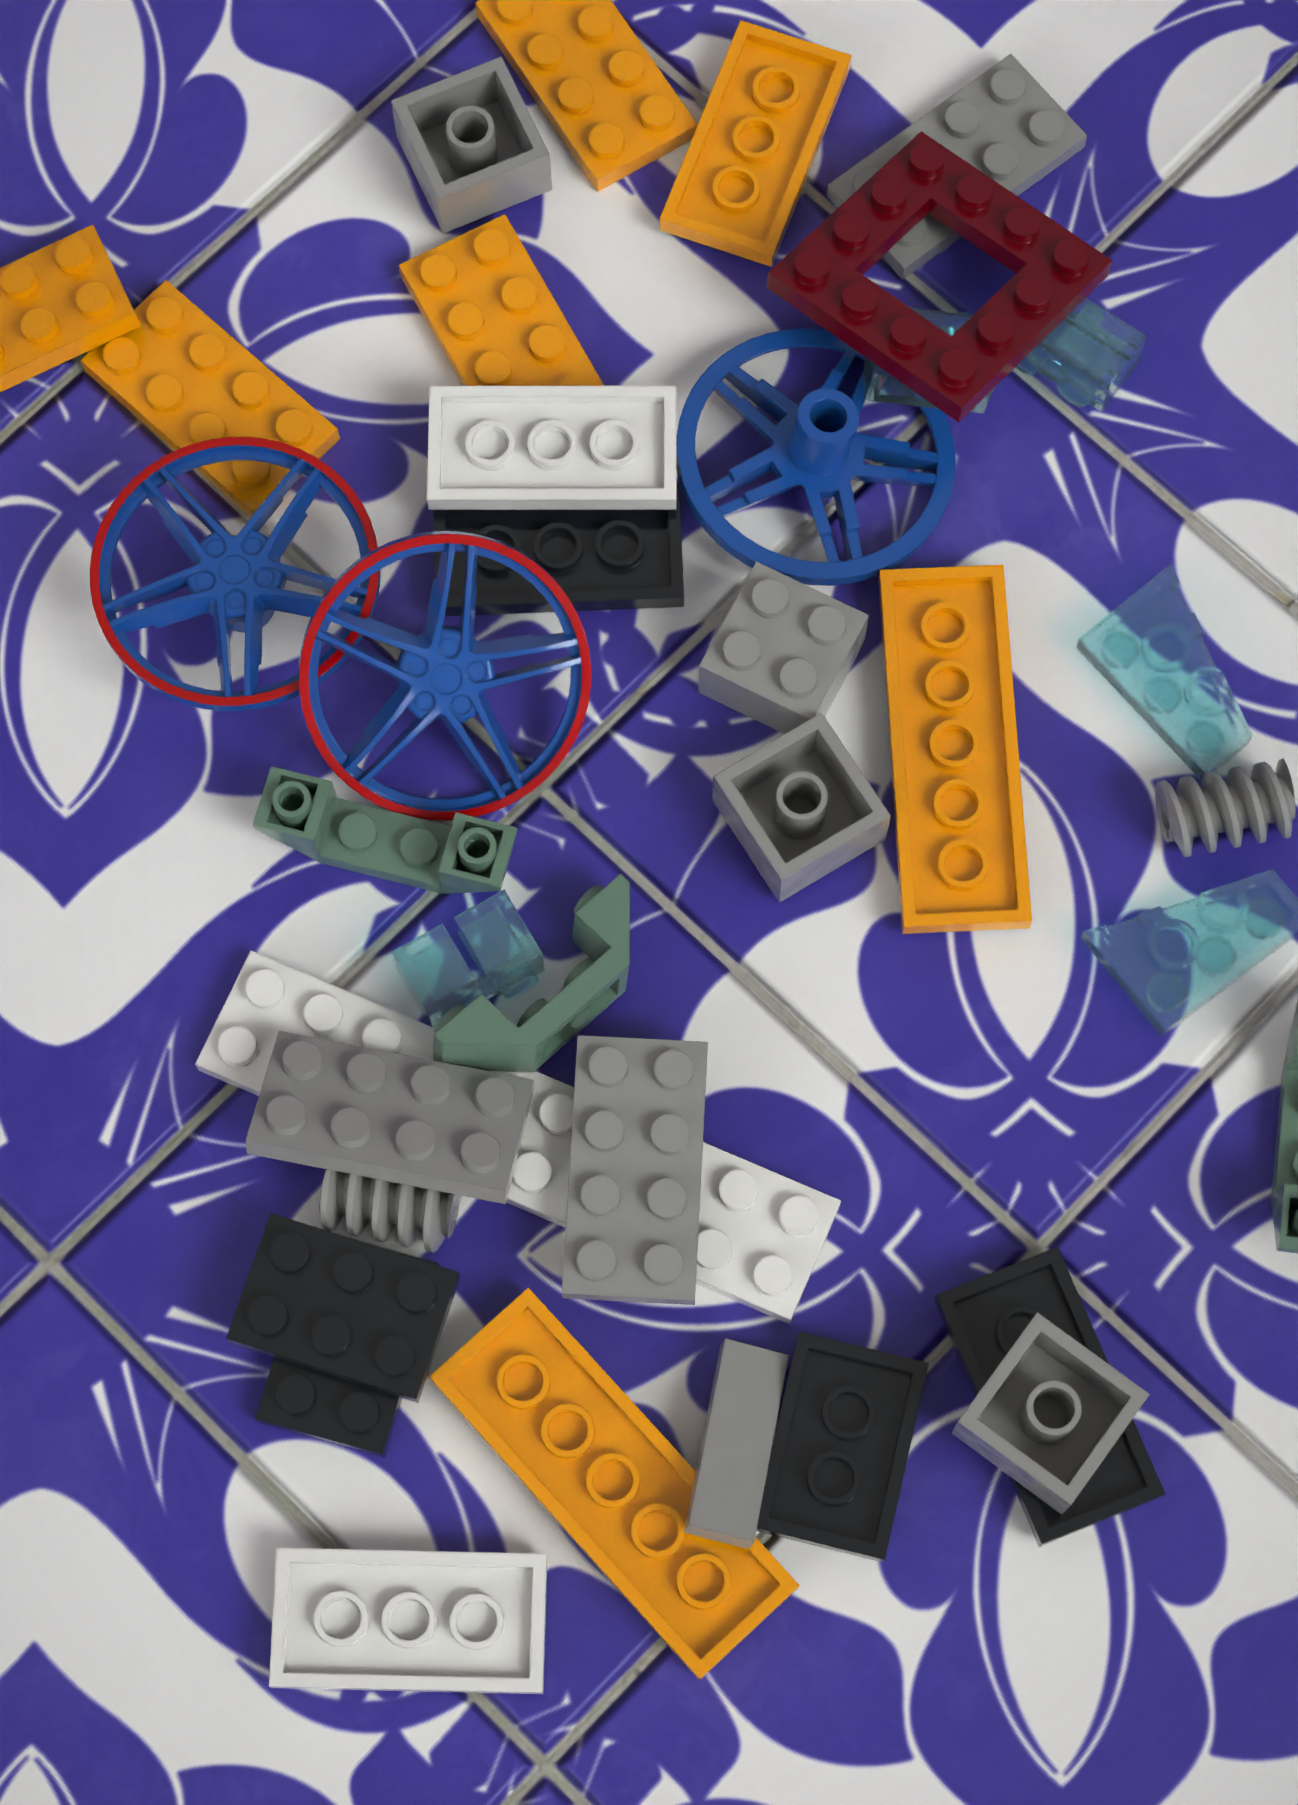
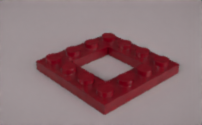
M921 131L768 272L766 288L959 423L1108 277L1112 260ZM927 214L1016 273L952 336L863 275Z

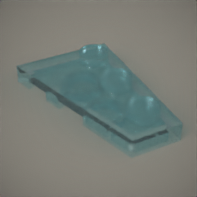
M1170 564L1078 639L1076 648L1202 781L1205 773L1217 771L1246 747L1253 735L1222 669L1216 668L1202 638L1204 632L1195 613H1190L1178 588L1180 581Z
M1271 869L1201 892L1199 897L1165 908L1159 906L1138 913L1135 918L1108 927L1104 924L1083 932L1081 939L1158 1033L1164 1036L1298 934V898L1277 873Z

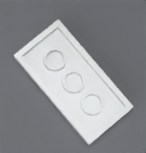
M429 386L428 510H676V386Z
M276 1548L269 1687L543 1694L547 1554Z

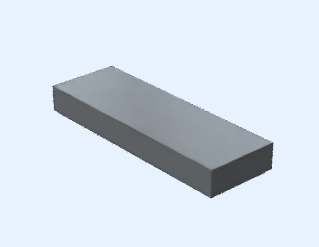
M726 1338L721 1344L684 1533L749 1549L754 1543L789 1355Z

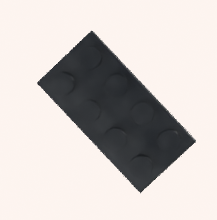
M676 483V510H433L434 532L458 531L486 536L510 545L532 558L557 581L576 611L684 607L679 483ZM441 551L434 552L435 579L437 578ZM455 552L445 616H461L466 553ZM478 555L475 615L554 612L545 597L522 575L506 565Z
M1058 1247L935 1296V1303L975 1397L1037 1312L1108 1363ZM1133 1419L1072 1505L1062 1515L1009 1476L1039 1547L1162 1498L1165 1495V1491Z

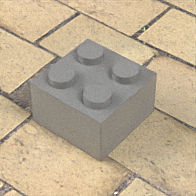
M502 56L391 100L396 137L443 234L552 190L550 153Z
M756 561L699 665L698 692L783 734H786L821 712L826 716L865 643L869 615Z
M822 712L713 776L712 801L779 903L887 838L891 818L890 813Z
M1037 1312L959 1419L952 1434L1062 1515L1072 1505L1150 1394Z

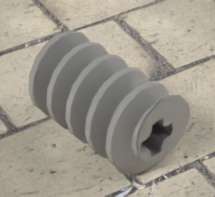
M1284 758L1278 761L1275 772L1266 762L1255 764L1250 777L1242 767H1233L1228 771L1226 782L1216 771L1207 772L1203 776L1201 788L1190 775L1184 776L1178 781L1176 793L1166 780L1156 783L1155 802L1161 833L1166 843L1176 842L1184 858L1191 856L1193 839L1195 837L1201 838L1208 853L1216 852L1218 833L1225 832L1233 848H1240L1243 829L1249 827L1258 844L1265 843L1268 824L1275 823L1283 839L1291 838L1296 806L1292 778Z
M326 1169L319 1205L321 1225L325 1230L333 1231L345 1215L347 1232L351 1236L357 1237L362 1234L371 1220L373 1238L379 1242L387 1240L394 1227L397 1226L399 1244L407 1248L414 1243L422 1231L425 1250L435 1253L445 1238L448 1237L450 1239L453 1234L462 1196Z

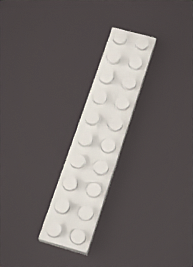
M250 951L195 1065L203 1073L259 1096L279 1031L433 1060L435 1033L434 1028L254 951ZM491 1071L534 1080L532 1101L506 1203L566 1228L574 1087L537 1071ZM703 1142L696 1284L790 1324L840 1208L841 1200Z

